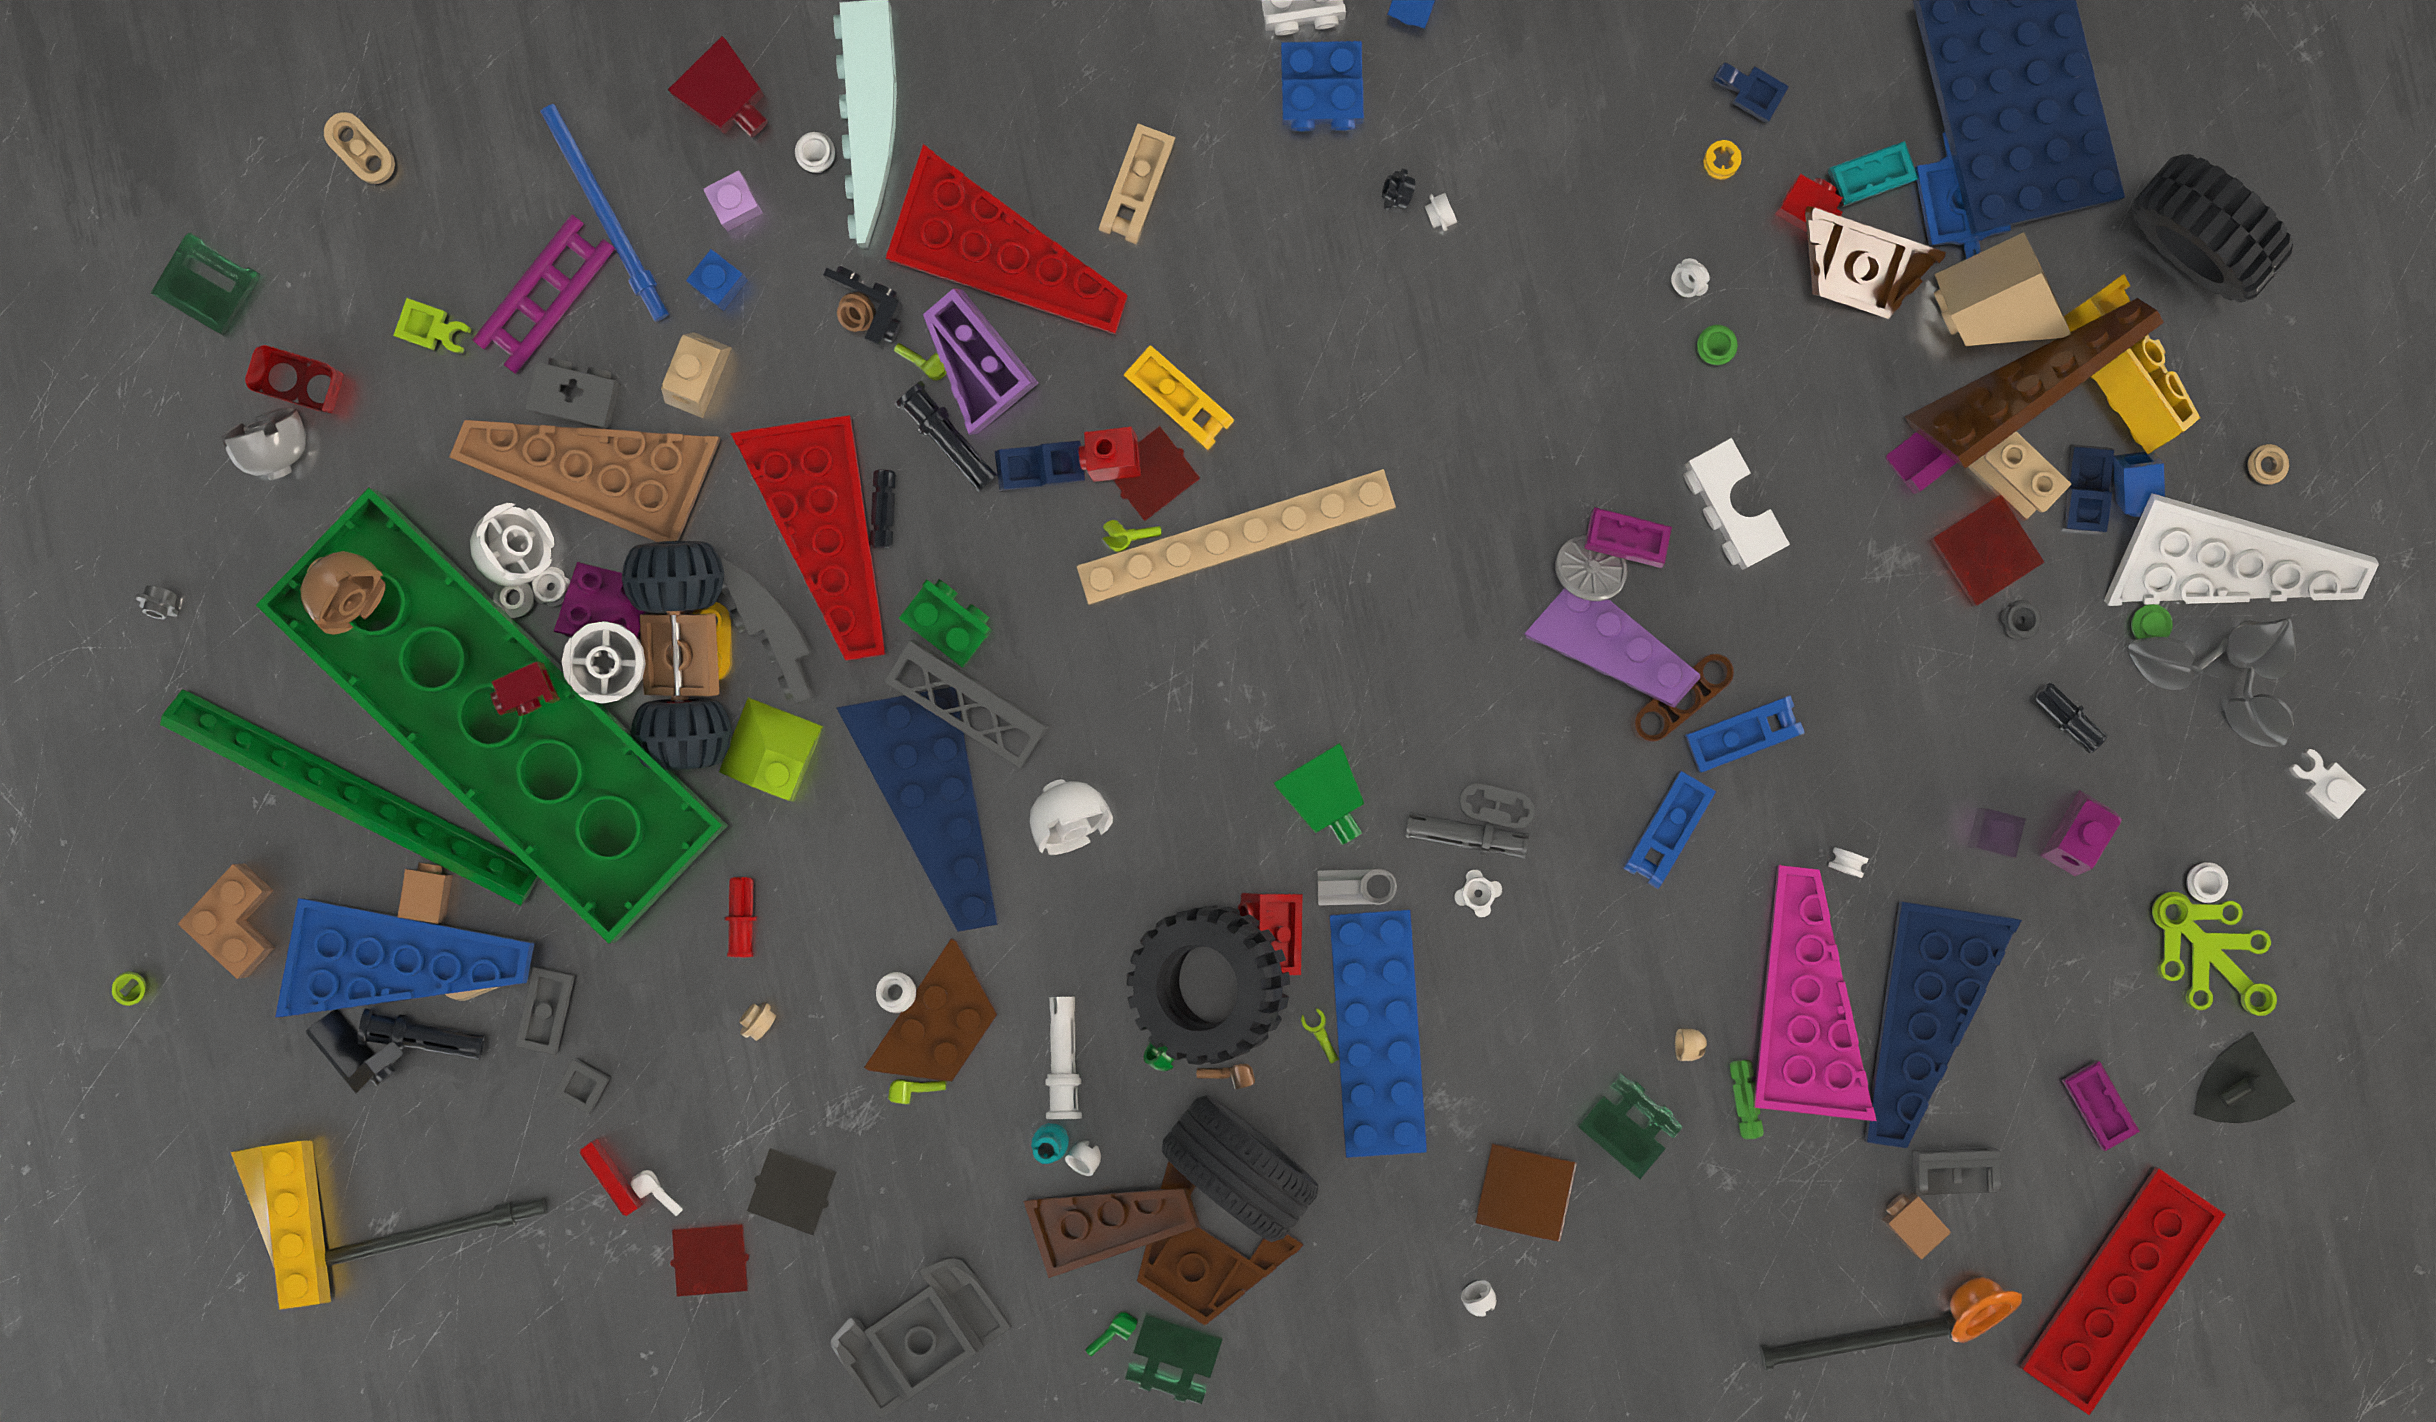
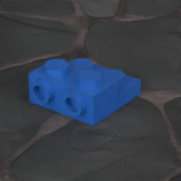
M1362 41L1281 42L1282 125H1291L1292 131L1315 130V125L1331 124L1332 130L1348 131L1354 130L1355 124H1363Z

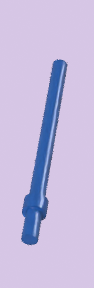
M555 104L544 107L540 112L631 278L628 282L635 295L642 297L655 322L664 319L669 313L655 289L657 283L650 270H645Z

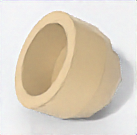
M1678 1029L1675 1036V1053L1678 1061H1694L1701 1058L1705 1054V1047L1707 1046L1705 1036L1698 1030Z

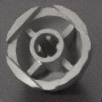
M293 407L261 414L255 417V422L244 427L242 422L220 436L230 459L242 472L253 476L267 474L269 480L278 479L291 473L290 465L301 457L306 445L303 423L297 409L294 410Z

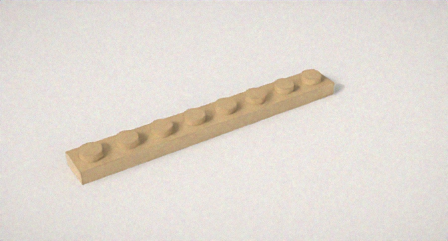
M1382 469L1078 565L1077 570L1088 604L1091 605L1395 509L1396 506L1385 471Z

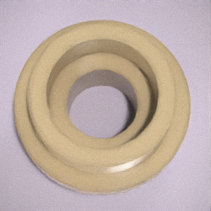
M2272 444L2262 445L2250 454L2247 464L2248 471L2251 477L2258 483L2272 485L2280 482L2288 473L2289 459L2285 451L2280 447ZM2264 458L2272 460L2274 466L2271 472H2266L2262 469L2261 462Z
M766 1002L759 1006L753 1003L739 1020V1023L743 1025L740 1034L745 1038L750 1036L756 1041L759 1040L768 1031L776 1018V1015L770 1011L771 1006Z

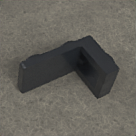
M838 266L836 272L826 268L823 274L826 280L852 292L862 293L870 300L880 304L866 333V341L883 349L886 341L893 343L902 321L897 319L902 308L901 302L895 299L897 292L876 282L873 288L858 282L859 274L842 266Z
M338 1010L331 1011L306 1030V1034L355 1094L372 1082L378 1086L396 1072L392 1065L403 1055L394 1042L375 1055L366 1044H358V1034Z

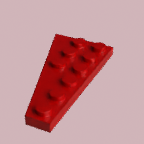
M922 145L885 259L887 261L1116 335L1128 299L1126 293L1070 254L1057 242L1047 237L991 193L978 186L926 145Z

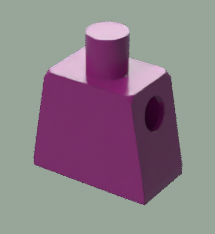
M2079 790L2040 856L2075 877L2085 873L2096 865L2122 819L2114 810Z

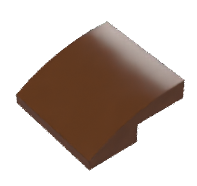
M1492 1144L1475 1223L1560 1242L1577 1162L1500 1144Z

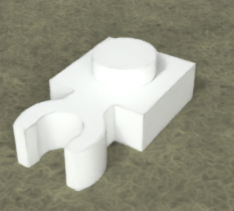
M2305 749L2303 754L2311 761L2310 769L2303 771L2298 765L2292 764L2289 770L2298 779H2308L2312 785L2305 793L2334 819H2340L2366 789L2336 762H2332L2325 769L2320 754L2313 749Z

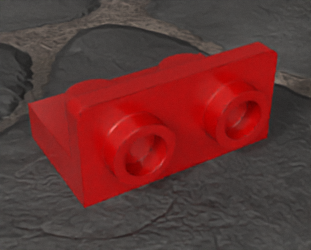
M1242 893L1241 903L1238 906L1240 916L1250 914L1260 921L1257 927L1260 931L1269 929L1276 939L1271 943L1275 951L1282 949L1286 961L1280 962L1282 973L1289 972V975H1301L1303 894Z

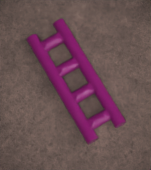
M572 214L472 339L484 350L493 341L509 353L510 357L503 365L514 374H517L615 250L604 239L595 248L578 235L577 232L584 223ZM566 246L585 260L571 279L552 265ZM541 278L560 291L546 311L527 297ZM516 309L536 323L522 342H519L502 328Z

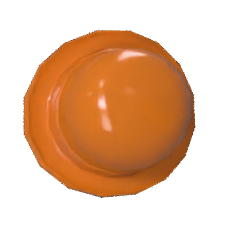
M1984 1277L1971 1279L1962 1284L1954 1292L1950 1301L1952 1316L1956 1321L1951 1332L1953 1341L1968 1342L1997 1325L2020 1306L2022 1294L2016 1291H2004L1994 1280Z

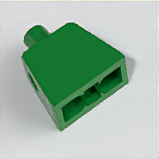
M1340 743L1273 783L1276 789L1315 833L1330 825L1341 845L1362 834L1361 829L1350 812L1362 806L1364 801Z

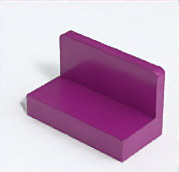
M1917 432L1886 455L1888 463L1913 494L1921 492L1956 464L1953 459Z

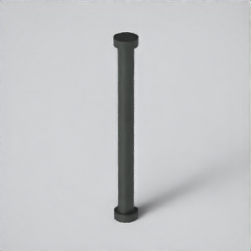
M1952 1314L1944 1315L1943 1320L1772 1350L1770 1346L1761 1347L1763 1366L1765 1371L1774 1370V1366L1942 1336L1952 1339L1951 1332L1956 1321Z

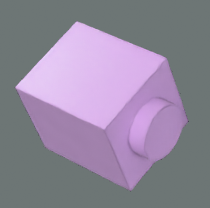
M739 170L703 189L721 225L727 232L763 213L748 183Z

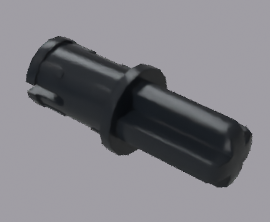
M2048 683L2037 692L2036 701L2059 723L2058 728L2061 731L2067 730L2089 754L2096 751L2105 742L2108 735L2083 713L2084 707L2082 705L2076 706L2054 684Z

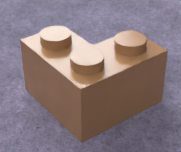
M245 863L232 864L180 920L178 925L236 979L249 977L276 948L247 921L274 890Z

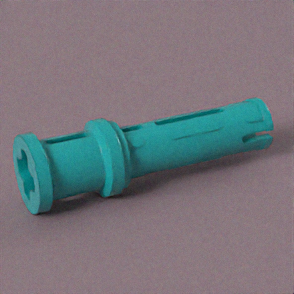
M1056 1123L1042 1125L1037 1129L1032 1138L1031 1147L1034 1158L1042 1164H1050L1064 1156L1069 1146V1137L1067 1131ZM1044 1143H1050L1054 1147L1052 1152L1044 1151Z

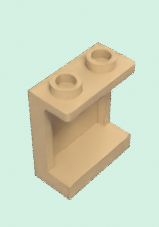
M2018 432L2010 435L1968 466L1977 477L2024 521L2036 510L2041 513L2047 511L2071 485Z

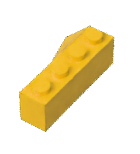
M2122 274L2064 315L2070 332L2130 302L2125 291L2130 287V284L2125 274ZM2146 335L2091 376L2107 396V401L2111 408L2118 412L2127 424L2135 442L2141 445L2147 454L2177 437L2200 419L2177 373L2167 371L2164 365V354L2166 352L2159 339H2150L2149 335Z
M296 1141L231 1152L275 1269L279 1310L331 1302L328 1271L325 1262V1245L313 1141Z

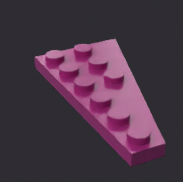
M1779 865L1777 867L1753 1107L1877 1121L1867 1086V1076L1860 1055L1858 1036L1846 984L1841 971L1839 952L1834 940L1830 922L1831 917L1820 870Z

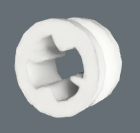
M1834 847L1833 853H1835L1836 858L1834 861L1829 862L1828 867L1862 878L1864 873L1861 871V866L1867 864L1869 859Z

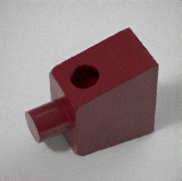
M723 36L667 89L679 103L723 134H726L737 123L752 138L768 123V120L754 107L764 96L762 90Z

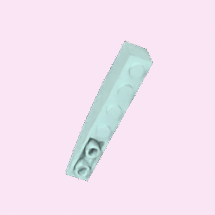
M888 0L839 2L840 14L833 15L835 39H842L843 54L836 55L838 79H845L846 94L839 95L841 119H848L849 134L842 135V148L844 159H851L852 174L845 175V189L847 199L854 198L855 214L848 215V231L850 239H856L860 249L869 248L880 214L891 167L896 128L897 82L892 13Z

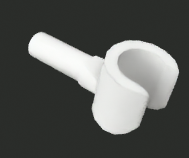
M644 1170L632 1178L631 1186L639 1198H643L652 1192L655 1198L675 1216L683 1210L660 1187V1183L652 1171Z

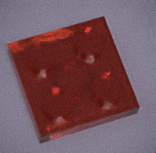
M2002 495L1993 498L1931 538L1934 546L1974 607L2044 563V560Z

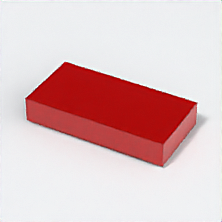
M598 1139L580 1149V1155L623 1216H628L643 1205Z

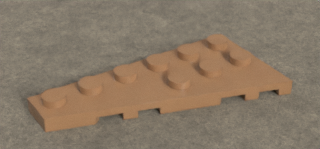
M464 420L449 457L655 542L679 541L721 438L718 436H692L672 433L661 434L641 431Z

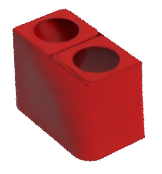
M262 345L257 347L252 354L245 382L247 387L254 392L317 411L333 413L344 374L324 362ZM277 364H289L297 373L296 384L288 391L275 390L269 382V373ZM317 375H326L331 378L324 403L313 401L307 393L309 381Z

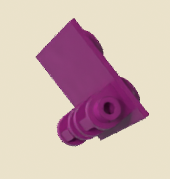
M577 562L554 632L564 634L567 637H573L577 631L587 624L607 621L624 626L634 633L640 642V615L645 614L646 611L636 609L629 601L623 587L622 573Z

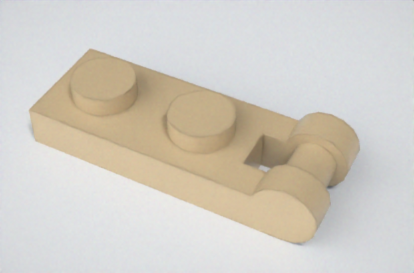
M1137 124L1102 217L1099 231L1111 234L1113 231L1126 236V241L1134 244L1138 243L1174 146L1175 137ZM1121 205L1135 210L1131 221L1118 216Z

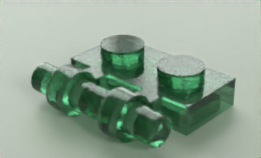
M1620 1074L1611 1084L1622 1095L1617 1104L1614 1105L1602 1095L1579 1122L1577 1127L1636 1177L1641 1179L1666 1149L1654 1137L1662 1129L1670 1137L1674 1138L1683 1126L1672 1117L1673 1112L1665 1105L1660 1107L1644 1093L1645 1088L1637 1081L1632 1083L1624 1075ZM1633 1105L1650 1119L1643 1129L1626 1115Z
M1146 1313L1133 1353L1147 1357L1148 1360L1145 1369L1129 1364L1124 1380L1140 1384L1139 1389L1148 1392L1151 1389L1173 1395V1400L1185 1403L1186 1400L1202 1405L1206 1389L1191 1383L1195 1373L1208 1378L1211 1377L1223 1337ZM1160 1362L1183 1369L1180 1379L1177 1380L1158 1374L1157 1370Z

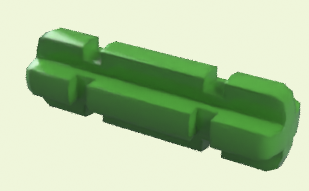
M1748 1059L1733 1061L1730 1063L1732 1079H1735L1736 1084H1733L1737 1114L1742 1119V1122H1739L1741 1136L1744 1139L1762 1137L1764 1134L1762 1120L1758 1119V1115L1761 1114L1760 1108L1753 1107L1756 1084L1751 1078L1754 1076L1753 1064Z

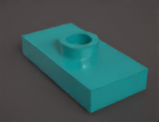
M1905 141L1830 167L1827 170L1833 186L1837 189L1836 194L1842 197L1840 202L1841 208L1919 179Z

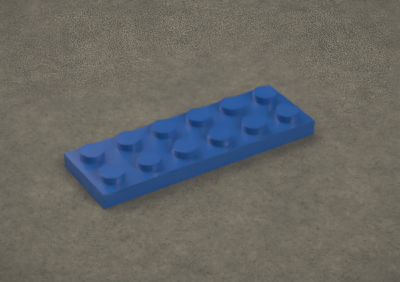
M1395 910L1329 915L1346 1158L1427 1152L1411 911Z

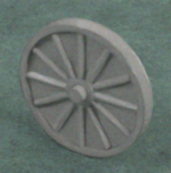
M1587 535L1577 536L1568 540L1561 547L1555 561L1556 574L1561 584L1573 595L1589 601H1603L1618 594L1627 579L1628 567L1626 560L1584 549Z

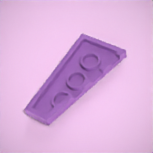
M1566 588L1562 590L1525 633L1526 638L1544 644L1556 650V652L1584 663L1606 676L1609 675L1622 681L1627 686L1671 707H1675L1701 678L1697 671L1609 599L1603 601L1585 600L1573 595Z

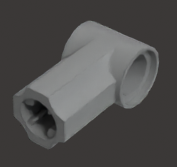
M1386 869L1318 870L1319 906L1381 905L1392 900L1397 891L1396 879ZM1374 875H1383L1390 881V892L1384 898H1375L1368 892V881Z

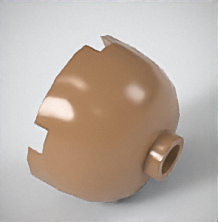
M345 551L318 558L309 566L301 586L303 608L324 633L335 635L347 632L354 628L349 623L359 615L365 620L380 603L385 591V582L380 578L383 574L363 556Z

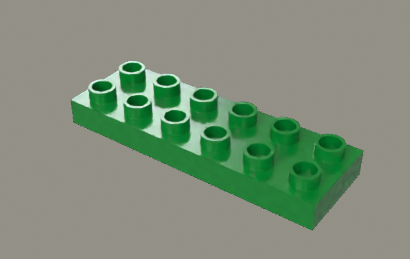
M368 487L256 604L274 624L608 944L616 943L728 826L671 770L664 769L635 741L630 731L601 703L585 700L578 695L566 681L563 667L378 490ZM345 551L361 555L369 560L383 574L380 578L385 582V591L380 603L365 620L359 615L349 622L354 628L347 632L333 635L324 633L303 608L301 586L312 562L326 555ZM536 661L544 663L560 701L552 704L546 703L542 699L539 700L542 707L531 713L519 716L517 711L500 716L491 699L490 693L495 691L491 681ZM637 756H638L640 759H642L650 768L645 767V766L639 761V759L637 758Z

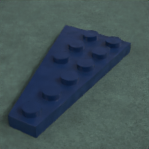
M948 687L933 690L936 704L943 709L960 706L955 688ZM928 691L920 692L921 695L929 699ZM905 695L837 707L836 709L957 932L998 925L964 732ZM961 711L951 713L962 720Z
M1899 901L1871 1092L1872 1107H1874L1877 1121L1867 1120L1865 1142L1908 1148L1929 1106L1928 1103L1939 1081L1942 1080L1948 1068L1947 1065L1969 1027L1987 991L1986 988L1997 966L2000 965L2006 953L2005 950L2022 920Z

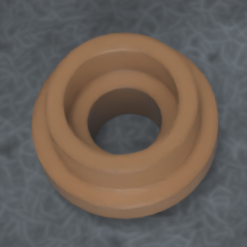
M859 292L846 294L840 300L837 309L839 322L847 330L854 332L869 329L876 314V309L871 300Z

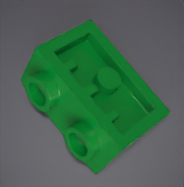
M926 579L922 584V589L904 610L899 619L964 668L992 632V629L985 625L990 617L973 604H970L967 609L963 608L953 600L958 593L942 580L938 579L935 584H932Z

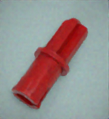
M733 877L729 880V916L724 917V920L728 921L727 957H753V921H757V916H753V879L750 877Z

